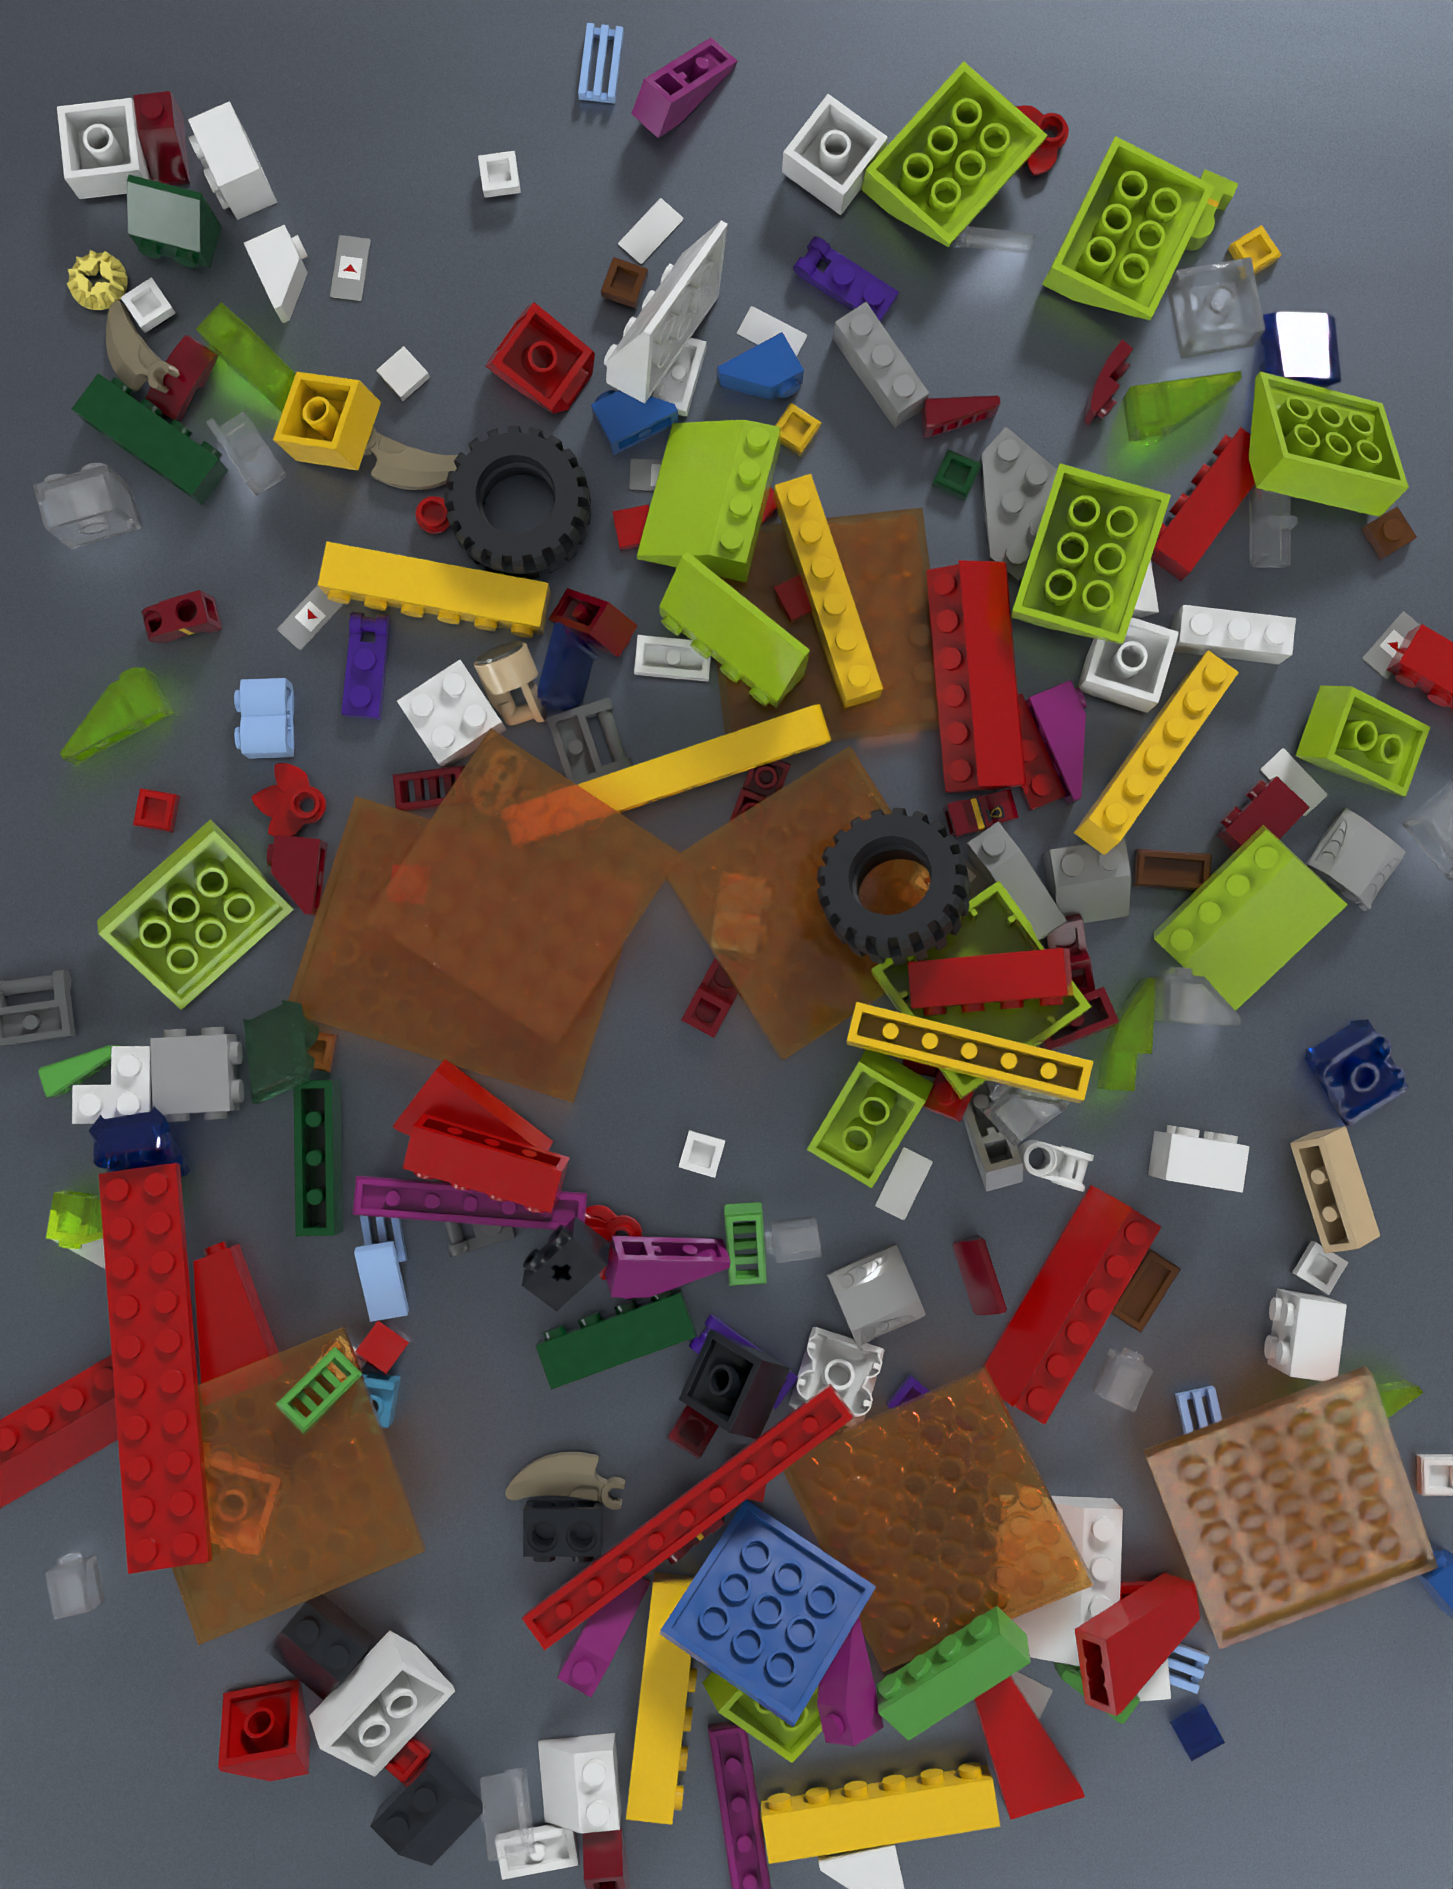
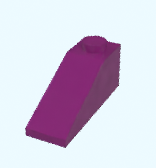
M710 37L644 78L631 114L659 138L679 125L736 67L738 61Z
M1069 680L1035 694L1026 700L1066 796L1064 799L1067 806L1081 799L1086 722L1084 709L1087 707L1081 689L1079 687L1074 688L1072 681Z
M612 1236L605 1276L611 1297H621L624 1299L633 1297L649 1298L730 1268L731 1261L723 1239Z
M642 1577L584 1621L561 1662L557 1679L592 1697L651 1581Z
M860 1617L857 1618L819 1683L817 1706L826 1743L854 1747L884 1728L882 1716L878 1713V1697Z

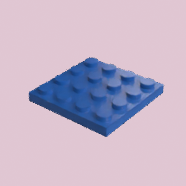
M744 1500L661 1628L660 1635L794 1727L876 1586L748 1500Z

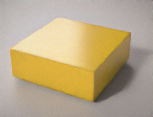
M1262 225L1231 243L1228 251L1247 279L1278 261L1282 255Z
M790 403L775 425L781 427L780 444L801 457L820 429L822 422L793 403Z

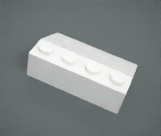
M721 220L685 250L675 265L669 264L666 267L656 292L651 290L647 294L639 316L637 318L632 317L628 321L620 343L618 345L613 344L609 348L604 359V365L607 366V384L644 404L686 345L689 337L691 338L719 297L727 223Z
M999 1494L995 1607L998 1606L1027 1634L1030 1657L1080 1666L1074 1629L1120 1601L1123 1509L1113 1498Z

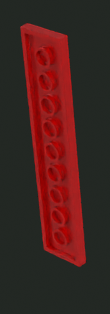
M171 1163L99 1173L128 1574L207 1563L213 1559L180 1164Z

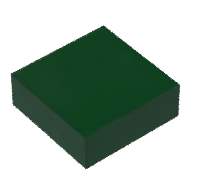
M948 449L932 486L965 501L981 467V463Z

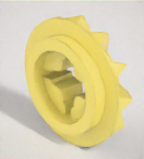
M90 250L89 254L84 257L76 256L75 265L72 269H68L69 282L67 286L73 298L85 308L91 310L108 309L113 302L120 301V297L126 292L128 285L126 270L118 259L106 251L96 253ZM98 271H100L102 277L109 283L97 282L92 287L93 284L86 276H96Z

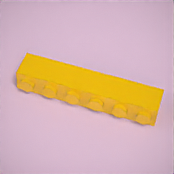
M807 474L776 484L773 499L798 574L801 576L812 609L811 613L843 709L879 698L883 687L812 475Z
M327 541L318 581L319 588L328 595L327 599L337 603L349 604L350 599L363 601L364 606L371 609L385 611L387 606L401 608V613L419 618L423 617V613L438 615L437 619L439 621L449 624H459L460 620L474 622L476 628L487 631H496L497 627L511 629V634L524 638H532L533 633L543 635L552 593L549 583Z
M1208 650L1187 672L1076 828L1074 834L1103 855H1106L1125 836L1239 672Z
M856 1002L847 1037V1044L1076 1103H1081L1085 1099L1093 1061L859 1002Z
M654 1572L626 1820L672 1825L674 1810L682 1811L684 1786L677 1785L678 1771H686L689 1746H681L683 1731H691L693 1707H686L687 1692L695 1693L697 1668L690 1667L691 1656L660 1635V1630L695 1576Z
M976 1762L960 1765L957 1770L944 1772L937 1768L927 1769L921 1772L919 1776L907 1778L903 1775H890L883 1778L882 1782L870 1784L864 1781H852L845 1784L844 1788L829 1790L826 1787H815L806 1791V1794L796 1796L778 1793L771 1795L768 1800L761 1801V1817L769 1864L1001 1827L994 1783L988 1765H981Z

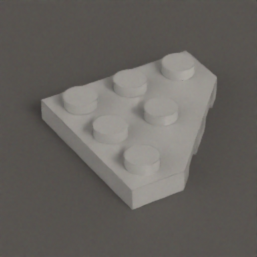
M1005 427L980 457L984 490L983 504L987 527L988 561L1005 562L1007 564L1008 578L1017 584L1024 576L1057 469L1009 428Z

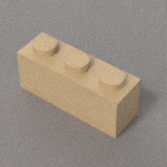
M1346 1126L1312 1132L1291 1142V1149L1324 1253L1359 1249L1380 1237Z

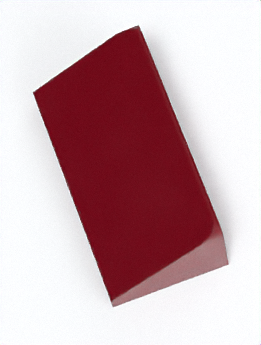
M975 1235L954 1242L952 1247L973 1312L976 1315L1005 1313L1007 1307L985 1239Z

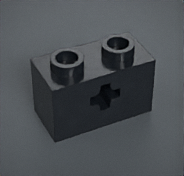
M575 1217L566 1226H558L544 1247L540 1250L534 1249L526 1257L523 1263V1268L525 1269L522 1286L557 1312L608 1265L610 1243Z

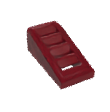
M996 395L927 398L922 409L923 438H929L995 416L1001 404L1000 397Z
M460 765L392 775L396 812L475 804L474 776L471 767ZM439 778L444 780L445 798H441ZM424 780H428L430 800L425 799ZM408 781H414L415 802H410Z

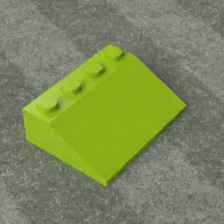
M963 61L865 170L861 190L888 214L949 247L1045 141L1048 135Z
M1115 136L1095 173L1042 285L1076 302L1151 320L1215 186Z
M1261 371L1255 377L1249 462L1256 488L1381 517L1409 488L1383 403Z
M744 419L672 423L638 549L637 559L677 568L682 556L687 551L718 577L747 582L780 452L781 427Z
M1059 463L1011 618L1048 629L1123 644L1171 495Z
M686 551L659 605L660 615L663 617L661 623L673 634L678 636L682 632L693 642L690 646L703 658L708 659L712 656L722 664L719 669L735 683L742 680L752 688L749 694L760 704L767 706L770 703L777 709L805 675L810 650Z
M210 819L97 920L98 934L182 1010L294 909L242 850Z
M1262 825L1154 931V940L1186 970L1236 1011L1348 904L1269 829Z

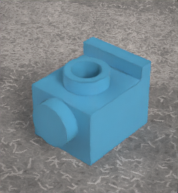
M363 1371V1375L355 1382L356 1390L350 1422L359 1423V1430L362 1432L381 1433L382 1427L389 1428L394 1422L401 1377L387 1374L384 1376L381 1373ZM372 1399L378 1403L379 1409L377 1412L367 1409V1400Z

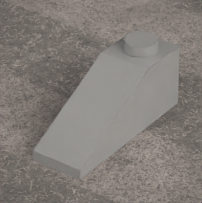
M999 822L967 843L969 859L990 886L998 880L1001 882L1031 923L1039 941L1067 922L1020 848Z
M988 1080L975 1089L963 1115L974 1158L986 1192L1023 1182V1161L995 1082Z

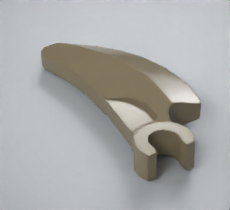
M118 300L113 302L109 307L106 323V348L112 368L119 379L134 391H138L148 380L152 388L167 393L168 389L163 384V378L167 373L178 378L180 375L178 369L162 361L148 347L137 332L130 318L127 306Z
M374 427L364 455L373 454L377 458L376 465L371 471L374 479L386 485L405 490H425L446 484L448 472H455L457 469L454 460L458 455H441L412 448L377 433Z
M559 1452L534 1460L522 1468L508 1484L505 1496L513 1501L532 1496L546 1495L575 1497L604 1503L609 1509L618 1510L621 1509L623 1499L613 1498L609 1491L613 1488L624 1489L626 1480L616 1476L607 1480L598 1475L596 1471L599 1461L598 1455L584 1452Z

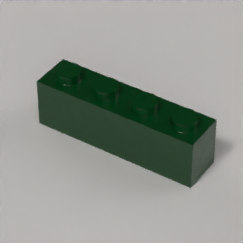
M98 373L72 407V410L89 426L203 505L228 472L226 466L220 461L222 453L206 441L199 445L190 439L193 433L175 419L171 424L160 417L163 412L147 399L143 398L141 403L130 396L133 391L116 377L109 381Z
M341 1080L293 1081L295 1237L334 1236L343 1232Z
M682 1289L665 1291L652 1296L651 1300L637 1304L636 1299L625 1301L614 1306L615 1313L601 1317L600 1312L592 1313L578 1319L579 1326L566 1331L564 1325L544 1331L542 1333L543 1339L538 1341L536 1349L550 1389L558 1388L695 1338L697 1331Z

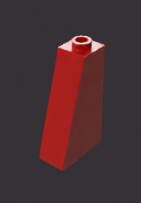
M444 1059L392 1126L397 1131L410 1136L413 1125L424 1113L547 1151L554 1142L447 1059Z
M225 1241L203 1249L205 1257L193 1261L201 1393L204 1406L277 1379L286 1372L241 1247L237 1244L227 1248Z
M1163 1573L1074 1629L1086 1705L1115 1716L1122 1713L1200 1620L1195 1582Z
M1012 1675L973 1699L1010 1820L1085 1797L1075 1773Z

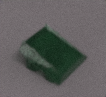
M282 1000V1005L251 1020L243 1019L252 1103L260 1104L310 1081L315 1058L309 1054V1048L318 1038L319 1027L306 1017L301 1003Z

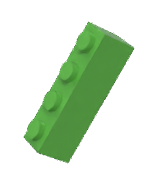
M998 1606L983 1615L977 1616L964 1628L953 1635H948L941 1643L924 1654L916 1656L910 1663L895 1673L884 1677L877 1684L878 1713L909 1741L1030 1664L1027 1634Z

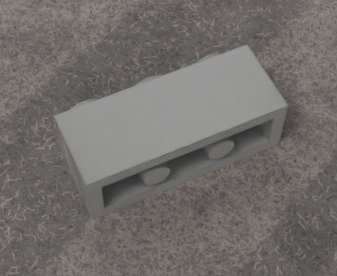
M863 303L837 320L833 333L834 342L892 426L896 428L922 411L925 400L929 397V391L868 303Z

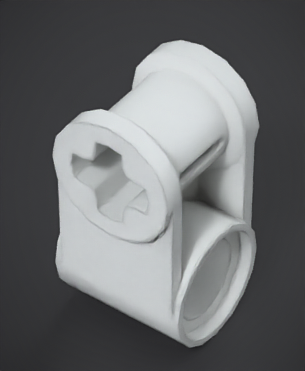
M1028 1140L1019 1146L1018 1150L1023 1161V1171L1051 1180L1052 1183L1084 1192L1085 1186L1082 1182L1088 1162L1093 1161L1094 1155L1065 1146L1058 1147L1038 1140ZM1039 1147L1044 1153V1161L1039 1167L1032 1168L1028 1160L1029 1154L1033 1149Z

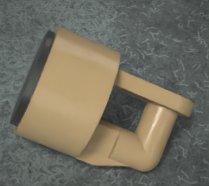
M521 641L509 642L490 649L476 658L474 667L488 700L500 713L507 725L513 726L535 719L537 723L547 720L546 708L534 680L539 673L526 643ZM521 687L527 703L516 707L510 691Z

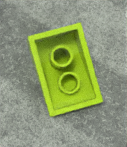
M1320 685L1295 756L1321 769L1401 797H1406L1430 726L1352 686Z
M865 1049L807 1150L872 1188L926 1102L934 1083L883 1053Z
M712 1671L702 1682L720 1714L791 1763L800 1756L822 1731L817 1706L819 1685L796 1724L792 1727Z

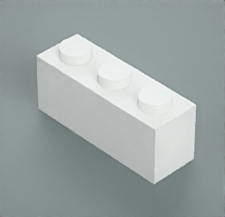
M1183 605L1172 616L1171 630L1179 632L1174 652L1204 655L1209 650L1220 658L1279 665L1292 656L1296 618Z

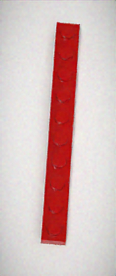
M831 1383L526 1612L521 1619L545 1651L854 1418V1414Z

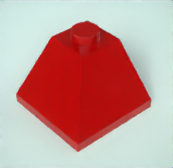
M299 1679L223 1693L218 1769L221 1772L266 1781H276L309 1774L310 1733L302 1685Z

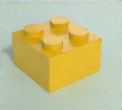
M296 372L273 441L296 461L358 471L381 402L360 380Z

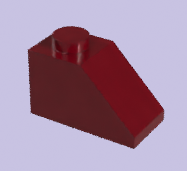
M171 91L133 95L137 132L151 180L172 186L190 184L183 112Z
M569 588L566 589L548 618L555 625L597 650L619 657L622 651L629 645L631 637L638 627L637 624L610 602Z
M275 835L274 844H269L267 849V865L271 866V874L304 914L320 917L328 843L321 839Z
M622 1828L620 1830L583 1833V1869L586 1889H630L626 1845Z

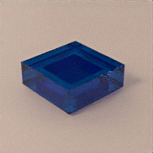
M1204 1704L1170 1722L1191 1761L1225 1743Z

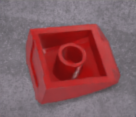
M533 302L516 319L494 353L490 356L485 367L527 398L554 414L568 410L592 376L595 352Z

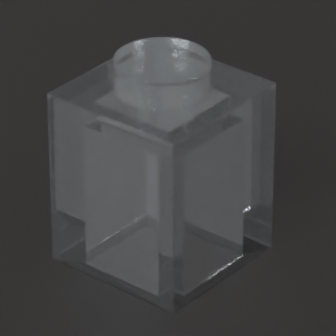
M815 1216L771 1221V1231L764 1232L767 1255L774 1254L776 1263L822 1257L817 1218Z
M1123 1347L1121 1353L1110 1348L1092 1391L1099 1397L1135 1413L1153 1370L1143 1363L1145 1356L1126 1347Z
M81 1552L62 1556L57 1559L58 1564L45 1573L54 1620L93 1611L105 1600L96 1555L82 1557Z

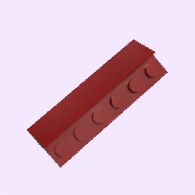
M958 560L959 564L926 570L945 792L951 794L982 789L990 791L1026 786L1007 564L996 561Z
M1090 1185L976 1376L975 1381L1012 1407H1016L1045 1425L1162 1226L1135 1211L1125 1203Z
M112 1354L0 1419V1509L118 1440Z

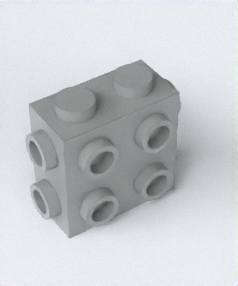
M224 1027L201 1028V1035L186 1036V1029L163 1030L162 1038H150L153 1115L166 1114V1122L189 1121V1113L204 1112V1120L227 1119V1111L239 1110V1102L244 1100V1084L242 1080H238V1064H241L243 1060V1048L241 1042H237V1034H224Z

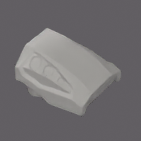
M1345 807L1323 834L1305 864L1319 878L1326 879V882L1329 884L1332 883L1341 890L1340 892L1347 899L1354 901L1356 904L1360 903L1358 907L1367 911L1372 907L1371 904L1379 890L1401 862L1406 851L1364 818Z
M896 1244L827 1274L857 1347H861L864 1343L926 1315Z

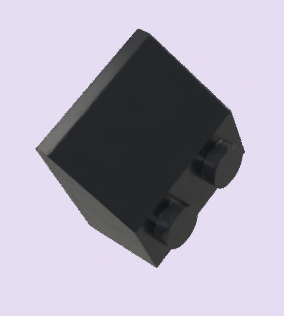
M710 1329L679 1400L727 1432L757 1439L762 1434L791 1368L765 1352L719 1331Z
M316 1588L265 1651L324 1700L344 1680L367 1652L374 1637Z
M432 1752L415 1773L379 1806L370 1827L398 1855L432 1866L486 1810L487 1806Z

